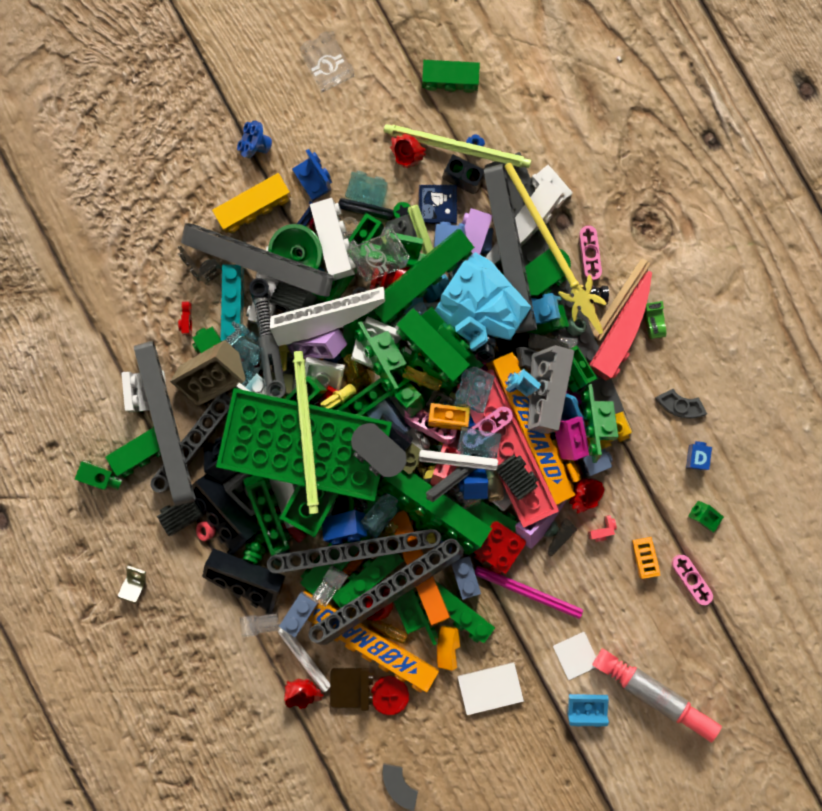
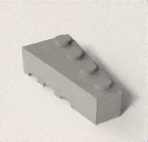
M555 345L532 354L531 376L541 383V386L529 398L528 430L545 434L559 431L574 350Z

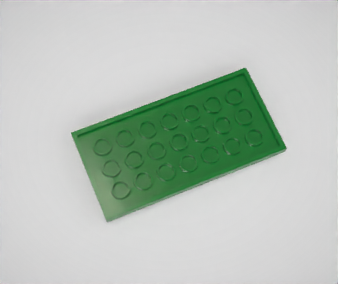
M234 388L216 467L306 486L298 402ZM309 404L317 489L375 501L381 474L376 476L369 469L371 465L366 460L361 462L353 455L356 451L352 448V435L359 426L372 423L389 437L392 422Z

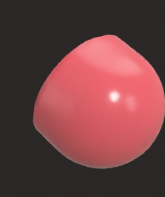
M207 521L197 524L196 534L200 540H210L215 536L216 529L214 526L210 527ZM202 527L206 529V535L201 533Z

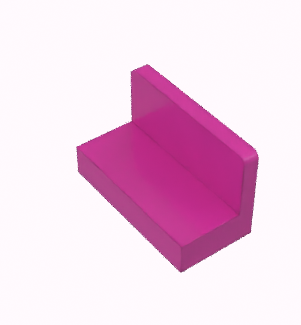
M583 417L561 421L559 431H555L560 458L577 460L588 456L589 447Z

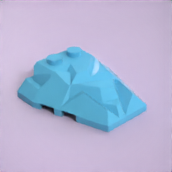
M474 252L468 260L462 263L442 293L441 301L435 311L448 325L451 324L454 328L471 316L486 327L487 335L511 340L529 313L531 306L490 260Z

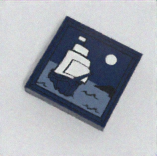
M419 185V208L424 223L449 222L457 224V185Z

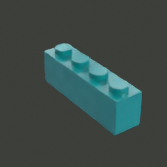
M222 265L221 342L226 340L229 344L243 343L244 268L240 265Z

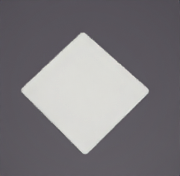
M585 632L553 646L568 680L596 668L592 665L596 656Z

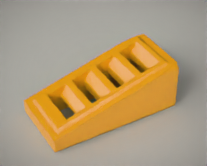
M576 460L564 465L568 480L572 483L583 478L582 471Z
M652 537L632 540L639 578L660 576ZM648 543L649 547L638 548V545ZM650 551V555L640 556V553ZM651 559L652 563L642 564V560ZM653 567L652 571L644 572V568Z

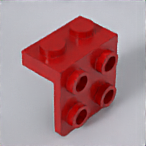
M494 521L490 526L492 530L481 548L474 551V558L482 563L486 560L491 564L490 568L499 575L501 572L506 574L524 548L526 541L498 521Z

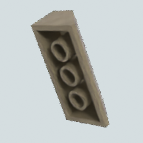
M224 340L180 365L170 382L199 406L236 387L239 383H243L246 378L239 352Z

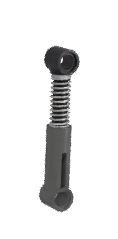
M257 278L250 283L249 290L257 315L260 335L258 345L266 394L273 396L271 392L277 388L282 392L280 395L273 397L285 399L287 393L279 346L270 330L271 310L269 309L270 306H268L270 290L268 283L264 279ZM257 288L265 289L262 293H255ZM270 365H274L276 380H272Z

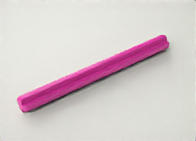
M477 566L474 571L475 575L577 619H580L583 614V609L499 575L484 567Z

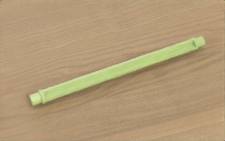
M386 124L384 127V133L390 134V136L397 137L398 135L408 134L415 137L422 144L504 164L511 162L512 166L520 168H530L531 160L523 156L396 125Z
M295 351L293 363L306 480L307 506H309V514L318 513L319 502L305 359H303V351Z

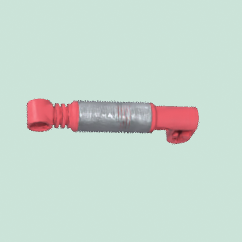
M603 648L600 650L592 663L593 666L607 675L612 674V678L615 676V680L619 679V683H621L626 691L628 690V692L640 698L643 702L656 710L658 709L660 713L669 717L672 721L683 723L686 727H689L711 743L715 740L722 727L719 723L691 707V703L666 686L664 687V684L662 685V683L650 677L647 673L645 674V672L635 666L626 667L627 664L623 665V661L619 662V658Z

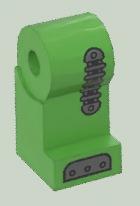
M663 301L646 304L644 318L650 339L666 337Z

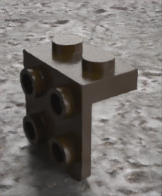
M369 668L331 669V707L361 708V711H369V705H373V693H369V685H373V673H369Z

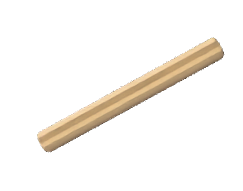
M640 259L600 320L603 333L599 334L594 329L593 334L596 340L600 341L649 268L650 263L647 260Z

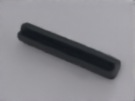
M340 198L338 203L340 209L361 214L367 213L370 216L392 220L393 218L392 209Z

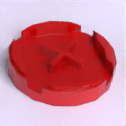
M395 676L381 677L374 683L371 689V693H373V706L383 715L398 714L408 704V687Z

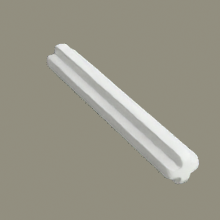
M420 450L419 453L420 462L493 471L497 470L498 460L493 458Z
M279 629L278 634L321 691L326 692L331 687L328 680L298 640L283 629Z

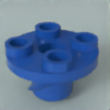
M256 120L251 123L246 122L243 127L244 134L242 140L237 144V150L245 158H251L257 151L263 154L268 153L272 146V139L263 134L262 123Z

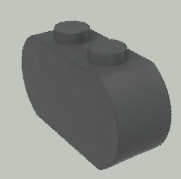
M368 423L359 426L354 431L351 444L356 452L353 455L361 462L366 460L371 465L369 469L376 476L381 474L384 477H392L404 469L406 464L405 451L379 427Z

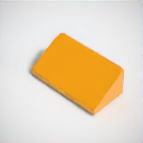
M431 403L428 426L467 431L470 408Z

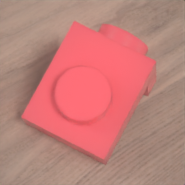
M611 515L604 516L606 528L588 531L589 539H595V542L607 540L606 536L615 535L614 530H617L615 519H612Z

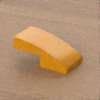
M441 626L437 645V664L439 668L451 671L457 668L455 649L460 647L458 628Z

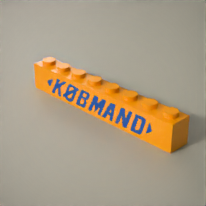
M511 352L494 359L492 362L486 363L487 369H493L556 505L575 496L574 486L568 480L565 473L566 468L558 457V450L550 439V433L545 434L528 430L530 395L526 397L516 387L509 392L506 390L509 384L507 381L514 372L519 373L521 371L517 357Z
M308 590L304 591V593L319 602L308 618V621L313 623L312 627L339 610L323 599L316 598ZM339 620L334 622V629H337L339 627ZM362 623L334 639L336 642L341 640L346 643L345 647L353 652L355 650L361 652V657L367 661H376L379 663L378 667L382 670L394 672L396 674L395 677L404 683L406 680L413 684L411 687L418 692H428L439 673L437 668Z

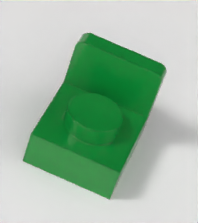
M697 501L688 515L689 518L699 522L713 533L724 518L713 507Z

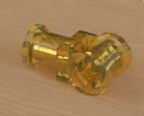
M351 353L344 358L349 371L345 372L347 378L346 385L352 384L356 388L357 394L360 389L370 386L372 381L367 369L362 367L361 363L351 359Z

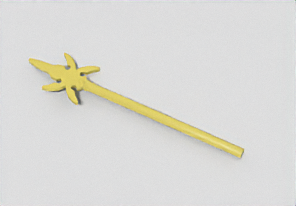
M511 162L506 164L504 167L572 288L571 293L574 294V297L561 291L558 294L566 301L575 302L572 307L573 321L577 320L578 306H581L580 311L589 318L599 334H602V326L595 313L594 303H591L590 299L603 305L607 303L600 296L590 294L593 286L590 274L587 276L586 290H583V285H579Z

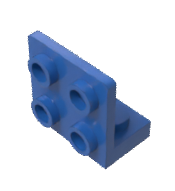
M308 149L306 150L308 159L292 168L313 202L331 191L330 184L332 181L326 168H321V161L315 152L311 153Z

